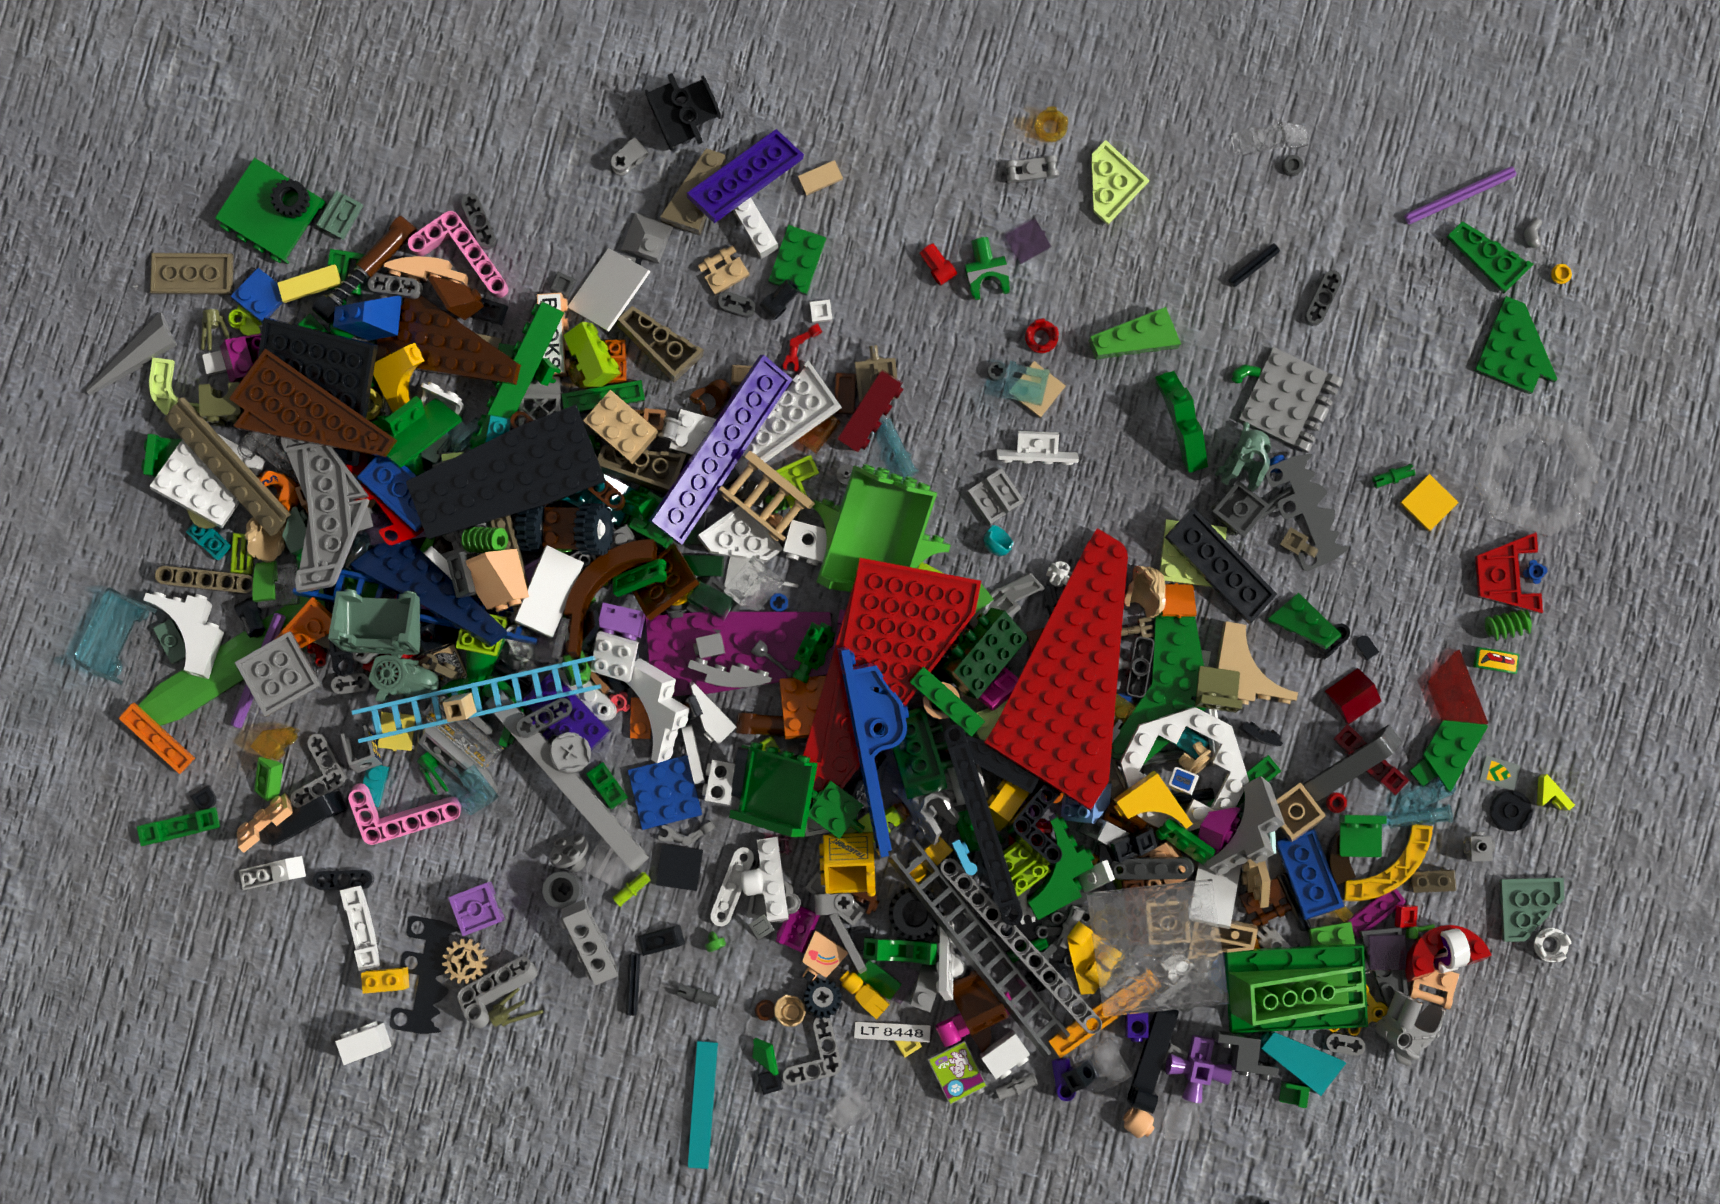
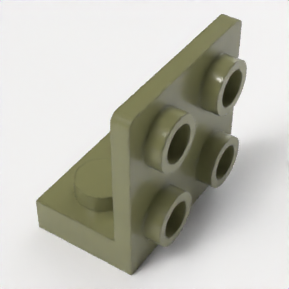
M1200 666L1195 707L1234 713L1241 710L1243 701L1238 700L1240 672Z

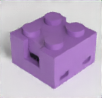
M603 603L599 617V628L602 629V632L612 635L619 633L626 639L636 641V637L642 638L646 616L643 611Z
M492 882L484 883L448 897L462 936L469 935L505 920L502 909L498 908L494 894L496 893Z

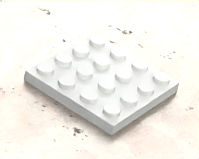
M219 435L258 477L267 464L266 460ZM183 439L150 484L151 490L220 528H223L240 503Z

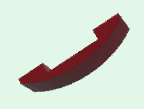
M1348 724L1333 739L1348 755L1367 744L1363 737ZM1386 760L1381 761L1366 771L1395 796L1410 781Z

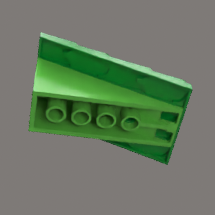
M1343 944L1290 948H1254V950L1224 952L1226 988L1228 991V1020L1231 1033L1368 1027L1363 945Z

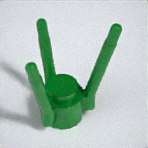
M427 752L417 760V763L420 765L419 769L424 774L435 795L438 792L428 773H431L444 791L448 792L445 783L435 771L438 767L437 762L444 768L446 767Z

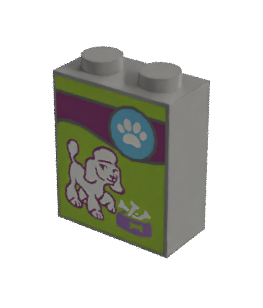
M964 1039L927 1057L950 1105L954 1103L957 1106L966 1101L965 1097L971 1094L977 1096L985 1091L984 1088L987 1087V1084Z

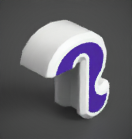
M1457 928L1442 931L1440 935L1447 952L1435 955L1433 961L1435 970L1438 973H1446L1466 966L1470 961L1471 953L1465 934Z

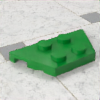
M1443 720L1440 723L1422 757L1432 767L1435 776L1439 777L1445 786L1446 792L1450 793L1488 725Z

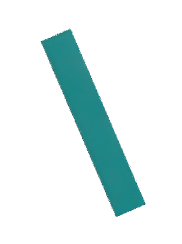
M697 1041L688 1168L709 1169L718 1042Z

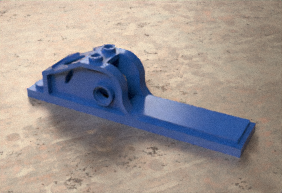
M841 647L837 649L875 847L880 857L889 856L888 851H891L892 848L874 758L879 752L896 747L903 741L907 732L906 718H909L908 708L902 703L897 694L892 692L884 681L883 674L875 664L867 663L853 666L856 664L854 652L850 651L847 647ZM874 687L879 688L878 693L874 691ZM881 723V729L874 732V725Z

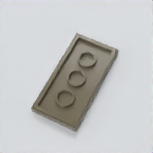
M151 253L150 293L232 295L234 255L226 253Z

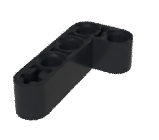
M335 791L322 795L294 810L279 825L276 826L274 823H271L263 829L271 846L274 847L321 821L346 811L348 808L340 792Z

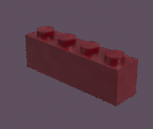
M882 369L838 437V440L856 452H859L860 449L865 450L871 441L868 439L871 432L876 433L882 424L879 422V419L882 415L887 416L893 407L890 405V402L894 397L898 399L902 393L903 388L901 385L903 382Z

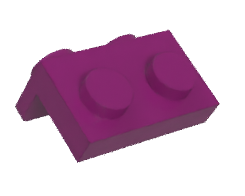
M800 906L797 912L789 914V920H785L778 929L776 942L805 953L820 915H815V912Z

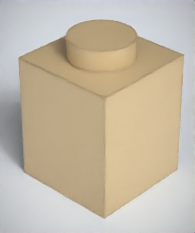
M471 692L453 695L442 702L448 722L468 719L477 712Z

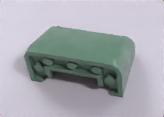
M352 589L336 591L328 639L339 649L346 652L419 654L420 598L411 591H404L403 594L399 595L398 599L362 598L357 594V591Z

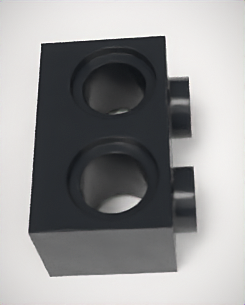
M423 623L420 624L419 654H416L415 657L418 658L428 653H433L456 643L458 637L454 628L432 623L426 626Z

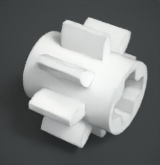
M1058 561L1056 564H1051L1046 575L1050 577L1049 581L1052 585L1061 587L1064 584L1067 585L1073 572L1069 571L1070 566L1067 563Z

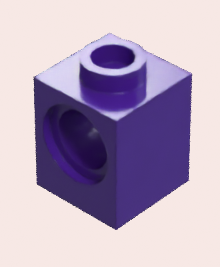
M1147 1011L1125 1012V1036L1131 1038L1132 1042H1143V1038H1148ZM1135 1021L1142 1023V1028L1138 1032L1132 1031L1131 1028Z

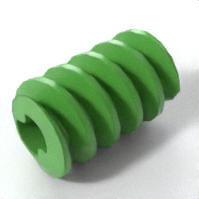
M472 527L471 529H465L462 534L463 548L470 553L505 550L508 544V535L503 528Z
M1527 609L1524 611L1518 610L1516 613L1511 611L1508 614L1502 613L1500 616L1494 615L1492 618L1490 616L1485 618L1487 635L1489 637L1493 636L1495 641L1499 640L1500 634L1503 639H1507V633L1514 638L1515 631H1517L1519 636H1522L1524 629L1527 634H1531L1532 622Z

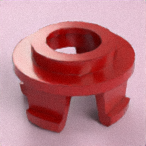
M1045 318L1035 320L1029 325L1025 333L1027 346L1036 353L1050 352L1057 345L1059 338L1057 326L1055 327L1051 322L1046 321ZM1045 331L1049 336L1048 342L1044 345L1037 344L1034 340L1036 332Z

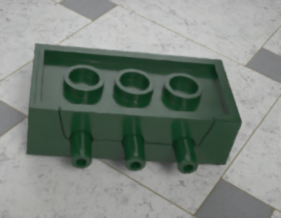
M990 608L985 616L982 613L979 614L976 618L979 623L972 631L971 629L964 631L966 638L959 646L954 644L951 647L953 654L941 667L942 671L965 696L978 699L1028 639L1005 610Z
M924 707L908 711L909 718H906V736L899 745L892 748L907 800L947 789L944 769L954 767L951 759L940 761L938 752L947 750L948 747L946 741L935 744L932 734L942 732V725L929 726Z

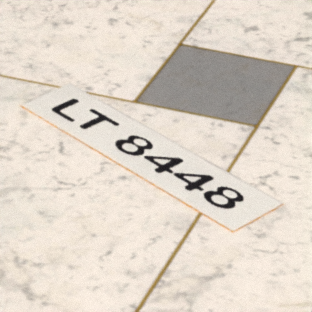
M855 1022L854 1038L930 1042L931 1026Z

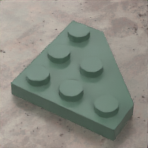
M1564 878L1499 879L1502 941H1526L1531 936L1530 934L1545 921L1550 912L1565 899Z

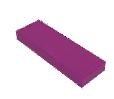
M1395 889L1386 895L1374 898L1344 922L1350 921L1352 923L1354 937L1358 939L1361 937L1359 931L1370 930L1394 912L1396 906L1406 903V900Z

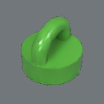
M714 931L709 932V943L705 944L708 953L726 946L724 937L718 939Z

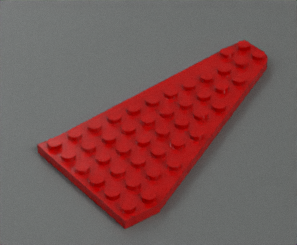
M1098 528L1087 543L995 727L984 742L985 745L1090 811L1109 782L1128 553L1125 546Z
M859 557L854 584L803 756L810 757V761L818 763L813 787L815 791L819 792L824 789L829 780L843 789L860 766L837 648L847 647L850 651L854 652L856 664L853 666L867 663L875 664L883 674L886 684L906 706L918 690L909 681L922 666L931 673L974 616L981 586L980 580ZM874 687V691L878 693L879 688ZM881 723L874 725V732L881 729Z

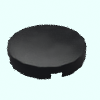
M1504 791L1493 799L1490 806V815L1493 822L1500 829L1518 831L1530 823L1533 809L1530 800L1523 793Z

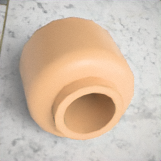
M1131 1107L1123 1117L1124 1128L1136 1138H1141L1144 1135L1148 1137L1155 1128L1153 1126L1154 1118L1148 1112Z

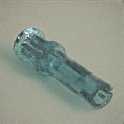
M886 419V423L882 421L880 426L896 456L894 462L899 465L903 473L902 477L905 479L906 476L912 477L919 473V469L915 468L911 460V453L906 452L892 423V419Z
M1446 804L1445 807L1440 808L1428 807L1424 811L1388 815L1387 819L1389 828L1422 823L1435 825L1437 822L1445 821L1452 823L1453 813L1450 804Z

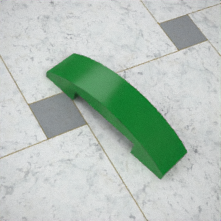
M213 807L136 827L140 845L146 846L220 828L217 809Z

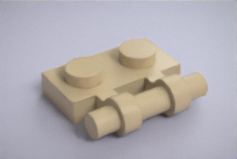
M733 245L727 249L719 250L720 253L711 258H705L704 262L698 265L701 272L709 269L711 272L705 276V280L715 296L750 276L740 257L733 261L730 258L732 254L736 253ZM725 260L726 265L716 270L714 265Z

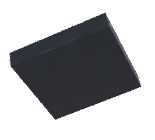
M662 844L656 885L697 891L703 850Z

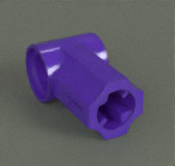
M1070 1058L1051 1060L1056 1094L1061 1100L1070 1101L1074 1098L1076 1092H1070L1066 1096L1060 1094L1061 1087L1067 1085L1061 1074L1071 1067Z

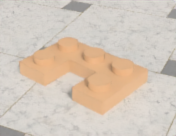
M286 793L276 796L267 808L256 812L251 821L248 823L244 822L239 826L236 832L238 848L243 853L260 840L259 832L271 822L277 826L293 813L290 798Z

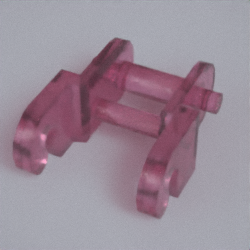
M785 835V838H778L779 850L780 841L784 840L785 850L780 851V853L789 855V852H792V850H789V840L791 838ZM765 836V839L778 836Z

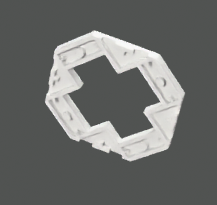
M1194 706L1150 722L1139 724L1120 760L1127 787L1130 788L1147 776L1139 771L1158 735L1177 744L1184 728L1188 726L1221 743L1211 762L1229 772L1211 807L1192 798L1185 812L1193 825L1186 829L1188 831L1200 828L1209 812L1236 807L1244 792L1243 785L1249 783L1232 726ZM1144 812L1137 814L1141 819L1158 828L1163 826V823L1168 819H1172L1181 825L1177 819L1165 813Z

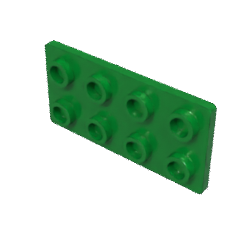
M415 396L385 419L388 434L397 440L386 457L399 468L403 467L461 423L462 418L437 398H434L423 407L422 400Z

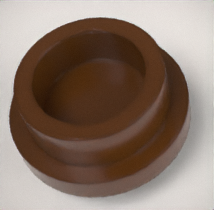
M770 1000L758 1002L755 1007L756 1016L763 1021L772 1019L774 1017V1003Z

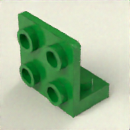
M1339 815V855L1342 857H1381L1382 824H1387V816Z

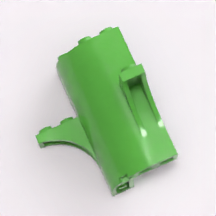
M863 464L862 467L854 465L841 505H834V501L823 498L822 501H813L815 504L812 508L820 514L827 536L826 552L816 582L828 589L851 592L859 557L917 568L925 559L941 552L949 553L951 545L944 542L943 537L934 534L930 537V535L924 533L937 492L930 490L931 486L921 482L917 484V479L906 476L904 479L898 474H889L890 470L882 467L874 470L875 467Z

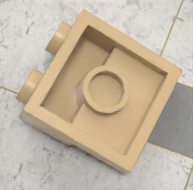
M1249 859L1246 863L1242 864V885H1246L1248 893L1253 892L1254 899L1259 901L1260 908L1269 907L1271 881L1266 862L1256 864Z

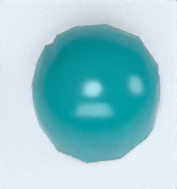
M992 525L984 534V545L991 554L1005 556L1012 550L1013 540L999 526Z

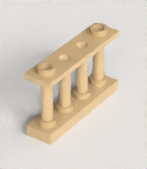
M749 451L745 456L749 460L747 467L729 489L723 486L719 488L723 492L721 496L730 503L732 501L737 503L770 530L768 534L773 539L785 541L787 537L782 532L801 509L804 510L805 507L811 509L815 502L755 453ZM759 468L764 472V478L745 502H742L735 494L754 470L757 471ZM775 481L780 485L778 488L779 492L763 512L758 515L750 507L766 487ZM791 494L796 498L795 504L777 527L774 528L766 520L784 497H788Z

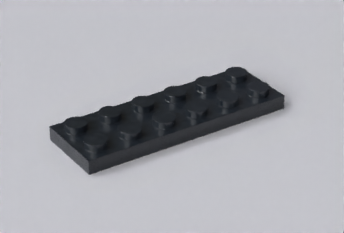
M1191 508L1165 536L1169 543L1248 624L1252 623L1277 595L1195 508Z

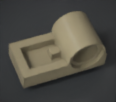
M1455 870L1417 871L1412 875L1413 893L1457 891Z

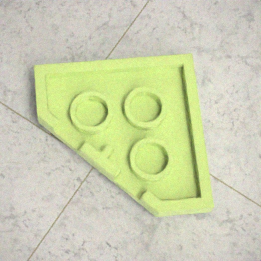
M1106 140L1091 155L1093 212L1104 223L1109 225L1150 181Z

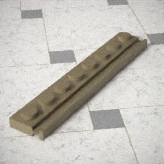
M184 397L179 398L177 404L171 408L164 418L165 421L270 536L276 535L286 522L287 517L291 514L204 418L199 415L193 406Z

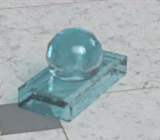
M475 417L467 425L461 422L448 432L449 437L452 439L449 452L458 453L469 444L472 433L477 434L480 428L477 425L479 418Z

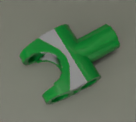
M988 237L972 240L971 244L975 262L965 264V272L974 300L981 299L979 289L986 280L996 281L1000 288H1002L1003 294H1009V272L1005 256L993 258Z

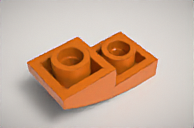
M605 340L608 346V353L618 363V370L621 373L607 384L627 383L626 340Z

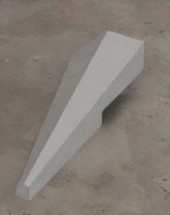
M161 312L150 321L86 388L89 395L144 367V363L177 346L170 332L171 329Z

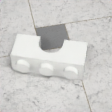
M751 197L733 210L740 224L743 225L748 233L751 243L761 259L779 249L777 241Z

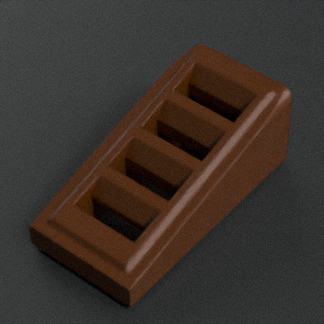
M1112 799L1103 820L1130 834L1145 828L1147 822L1138 815L1130 819L1124 815L1120 816L1114 808L1116 803Z

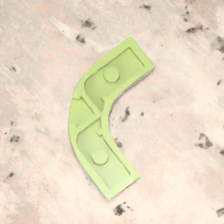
M152 358L149 378L150 394L161 412L167 415L179 399L172 389L175 361ZM190 403L199 413V404Z

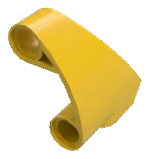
M1078 921L1067 936L1069 952L1080 994H1094L1099 986H1104L1112 974L1111 970L1123 953Z

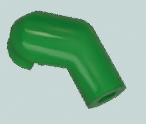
M1246 364L1241 365L1233 371L1232 381L1240 384L1247 375L1259 378L1261 368Z

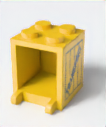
M873 832L843 834L840 839L833 834L823 835V843H819L820 856H824V858H820V871H824V873H821V885H825L826 894L867 892L868 896H874L876 890Z

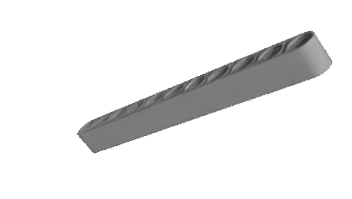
M502 689L499 690L502 706L515 704ZM492 696L485 702L489 709L496 708L494 696ZM519 707L494 713L633 872L650 858L577 773L565 774L558 771L552 765L549 758L551 744L541 732L529 738H523L517 734L516 726L518 721L526 717ZM522 723V728L520 730H525L528 733L529 728L534 724L531 723L529 725H526L525 723Z
M951 858L944 860L941 864V872L954 888L1086 1032L1090 1034L1099 1032L1102 1028V1021L1015 925H1011V935L1004 936L1001 934V926L1006 923L1002 919L998 906L956 860ZM946 863H953L956 866V871L952 874H947L944 871ZM967 878L970 881L969 888L964 890L959 888V879ZM980 893L983 895L984 902L981 905L973 903L972 896L974 894ZM987 910H997L998 918L993 921L989 920L986 917ZM1017 940L1025 941L1026 949L1023 952L1015 949L1014 945ZM1032 955H1037L1040 958L1041 962L1038 967L1030 966L1029 958ZM1046 971L1054 973L1055 979L1053 982L1046 983L1044 981L1043 975ZM1063 986L1069 990V995L1065 999H1061L1057 993L1058 989ZM1076 1002H1080L1083 1005V1011L1080 1014H1074L1072 1011V1005ZM1090 1018L1097 1020L1098 1025L1094 1030H1089L1086 1026L1087 1020Z

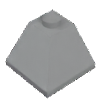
M635 213L621 250L659 264L673 226Z

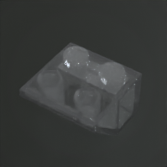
M753 555L728 583L724 592L739 605L759 611L783 585L784 581Z

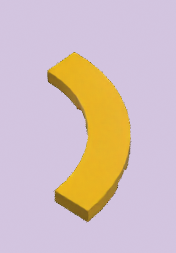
M1412 824L1409 841L1398 860L1376 876L1346 881L1344 901L1356 902L1378 898L1404 884L1415 873L1425 858L1430 845L1433 826Z

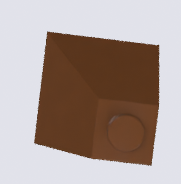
M434 276L428 278L446 309L463 320H467L484 307L480 301L482 296L475 288L472 290L466 285Z

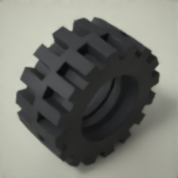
M289 179L288 181L282 180L281 184L279 182L276 184V188L273 187V194L270 196L272 198L271 203L282 216L293 219L296 216H302V212H307L306 208L310 206V196L301 183ZM294 191L298 194V201L293 206H285L283 204L284 195Z

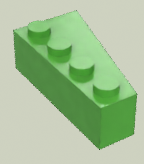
M1166 307L1090 336L1088 340L1096 360L1168 349L1173 350L1178 349L1181 345Z

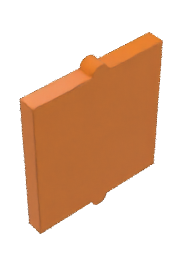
M1165 584V607L1162 611V616H1177L1178 618H1181V616L1196 617L1193 585Z

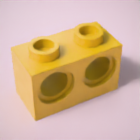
M408 967L368 970L361 973L362 994L410 988Z

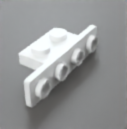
M1018 431L1017 450L997 449L996 452L997 459L1006 463L1013 460H1020L1022 463L1041 461L1043 464L1061 462L1064 465H1072L1079 462L1078 453L1058 452L1059 432Z

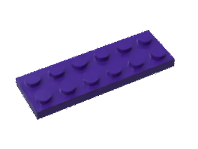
M776 129L687 192V198L713 223H716L803 160L804 154Z

